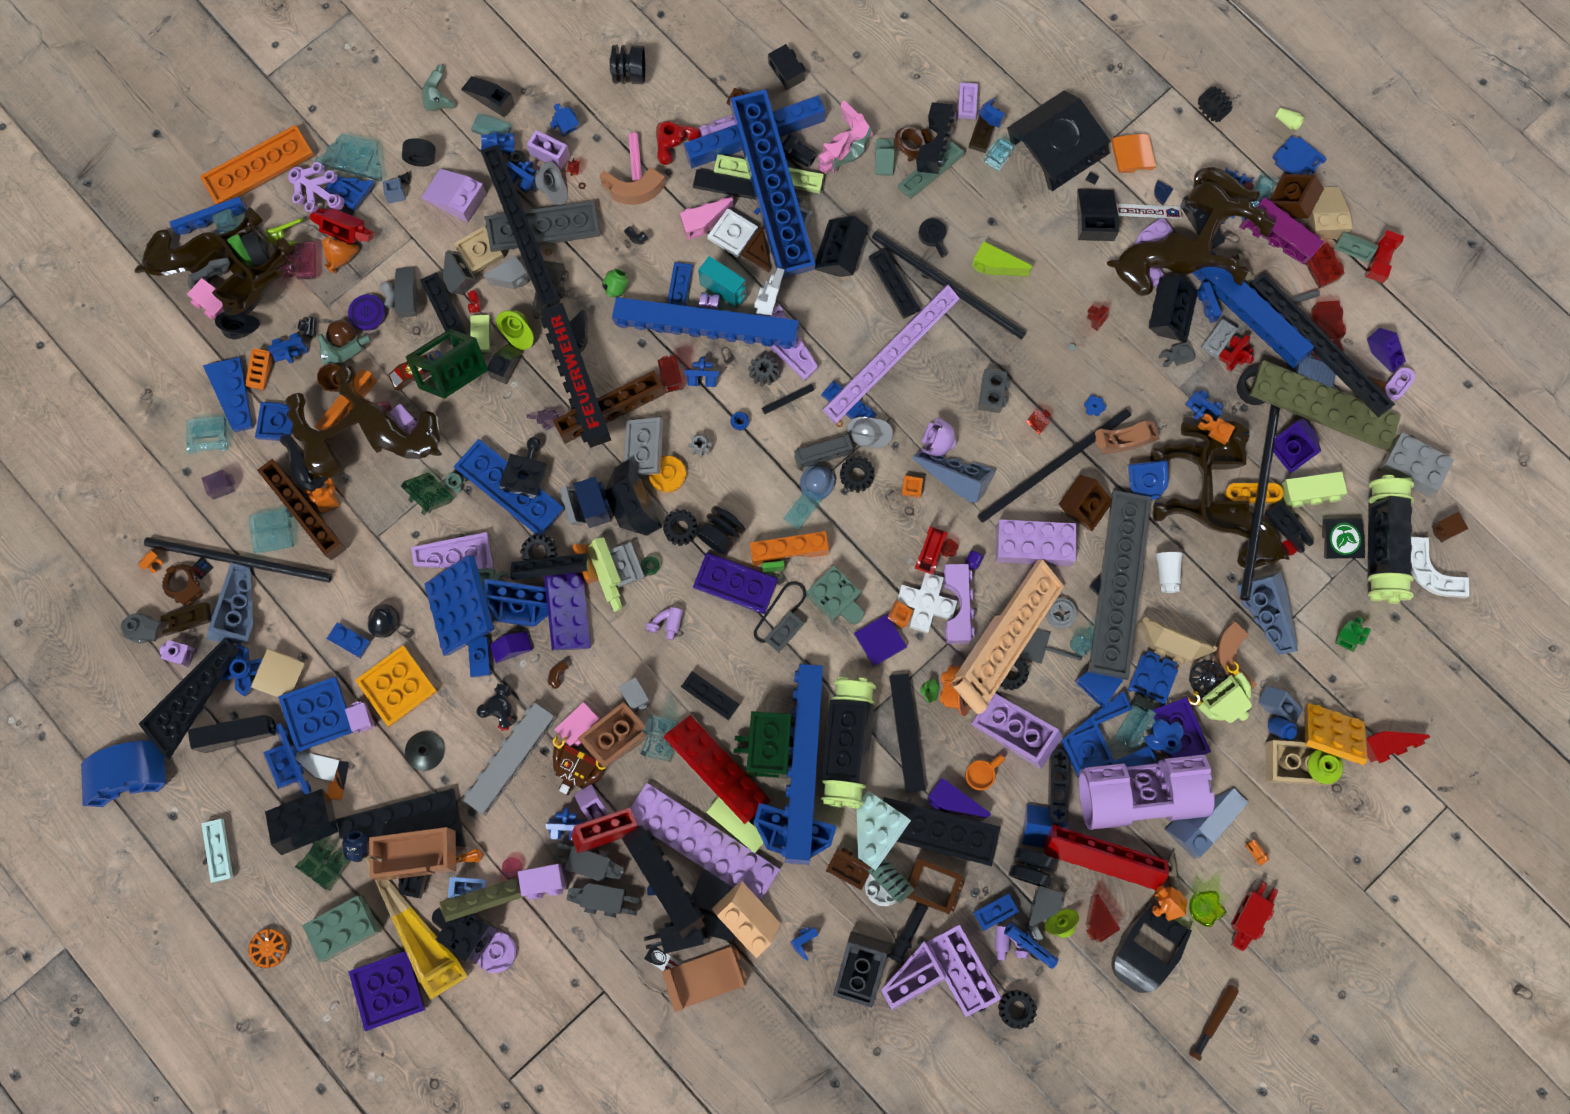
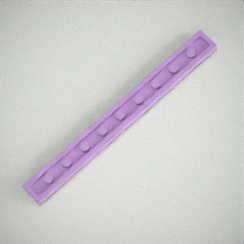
M949 285L944 286L822 408L823 412L833 423H837L960 299Z

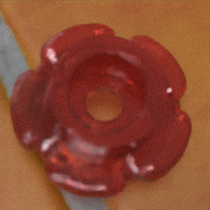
M572 158V161H568L567 172H570V176H578L580 161L574 160V158Z
M946 539L941 547V554L945 557H954L957 554L958 544L952 539Z

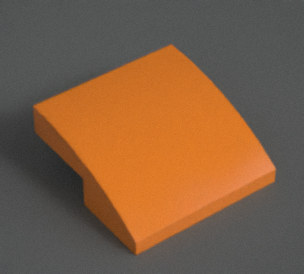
M1149 134L1125 135L1111 139L1118 172L1134 173L1137 169L1153 170L1156 167Z

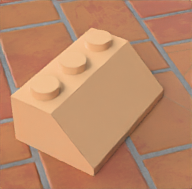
M742 881L712 908L717 917L756 958L771 945L781 924Z

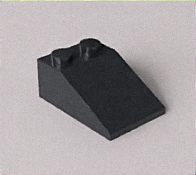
M851 931L833 996L872 1008L890 943Z

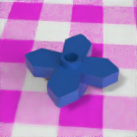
M238 643L235 647L239 651L221 680L235 679V690L246 697L253 689L251 687V676H256L262 659L249 661V650ZM245 667L244 671L240 673V668Z

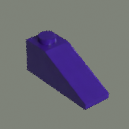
M944 778L940 779L927 797L930 801L928 804L936 810L940 808L943 811L988 818L991 813Z

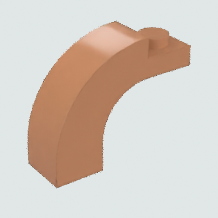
M651 167L642 178L635 182L620 181L604 170L599 175L601 185L610 191L612 199L629 205L641 204L653 199L666 186L665 176Z
M1146 420L1120 430L1099 429L1095 431L1096 444L1103 454L1132 450L1159 440L1155 423Z
M1235 621L1221 633L1215 645L1218 648L1214 652V661L1224 668L1227 678L1230 675L1235 676L1226 669L1225 665L1230 670L1235 668L1233 661L1237 663V649L1249 636ZM1239 667L1238 671L1244 674L1252 690L1257 684Z

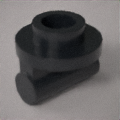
M308 317L300 319L297 327L300 334L314 338L317 319Z

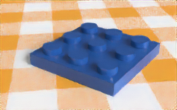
M332 677L278 696L296 752H301L354 733L350 728L345 711L347 706L337 677Z

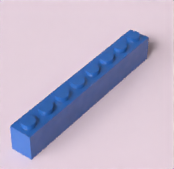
M819 95L773 111L779 137L825 121V109ZM735 125L684 143L685 154L691 169L715 161L718 154L729 156L743 151Z
M1216 267L1201 268L1198 271L1192 272L1202 283L1210 281L1214 294L1293 369L1310 356L1314 349L1312 342L1308 338H1304L1295 326L1290 325L1281 313H1277L1271 307V304L1263 300L1254 288H1250L1245 281L1239 286L1234 283L1233 277L1229 272Z

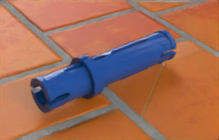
M1013 923L1006 926L1004 934L1017 942V946L1025 948L1051 969L1057 965L1059 959L1035 942L1030 934L1022 932Z

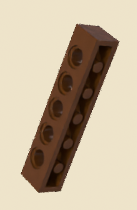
M654 370L597 398L605 423H608L665 395V392ZM576 409L553 420L564 444L580 437V432L583 431L582 426L577 425L574 415H577Z
M274 459L269 460L257 470L327 558L332 561L347 549Z

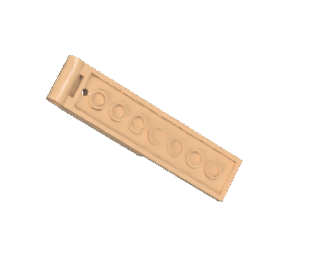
M1043 559L1036 561L1002 614L993 618L956 673V678L952 681V687L976 714L986 710L988 703L1064 588V585Z

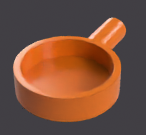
M1000 754L990 763L982 760L971 763L965 771V780L969 787L977 791H984L990 788L995 781L994 769L1003 763L1005 758Z

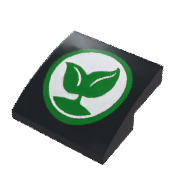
M1362 518L1323 519L1324 558H1365V535Z

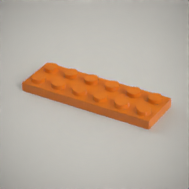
M294 125L202 174L200 178L217 205L245 194L308 160L314 154L298 127Z

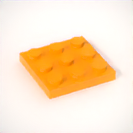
M404 645L355 680L388 727L394 725L438 692Z
M1307 703L1304 708L1305 745L1365 765L1368 760L1365 722L1358 718L1343 715L1337 711L1325 709L1319 705Z

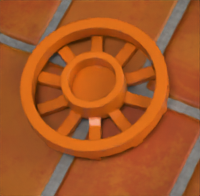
M265 929L256 933L248 945L249 957L256 966L261 968L277 966L284 960L288 951V943L285 936L274 929ZM269 932L274 933L271 940H269ZM264 933H265V941H263V939L260 937V935H262V934H264ZM279 936L282 941L276 943L274 940ZM256 939L259 940L260 945L254 944ZM283 944V950H279L278 945ZM253 947L259 948V951L253 953ZM276 952L282 954L279 959L275 956ZM258 954H261V956L259 957V959L256 960V958H255L254 956H255V955H258ZM264 957H266V965L260 963ZM269 957H272L275 962L269 965Z

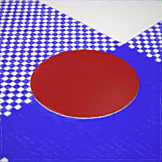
M1285 540L1281 545V549L1288 556L1294 555L1297 551L1288 540Z

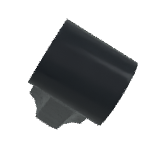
M789 134L782 143L785 158H793L806 167L814 163L817 153L804 146L796 136Z

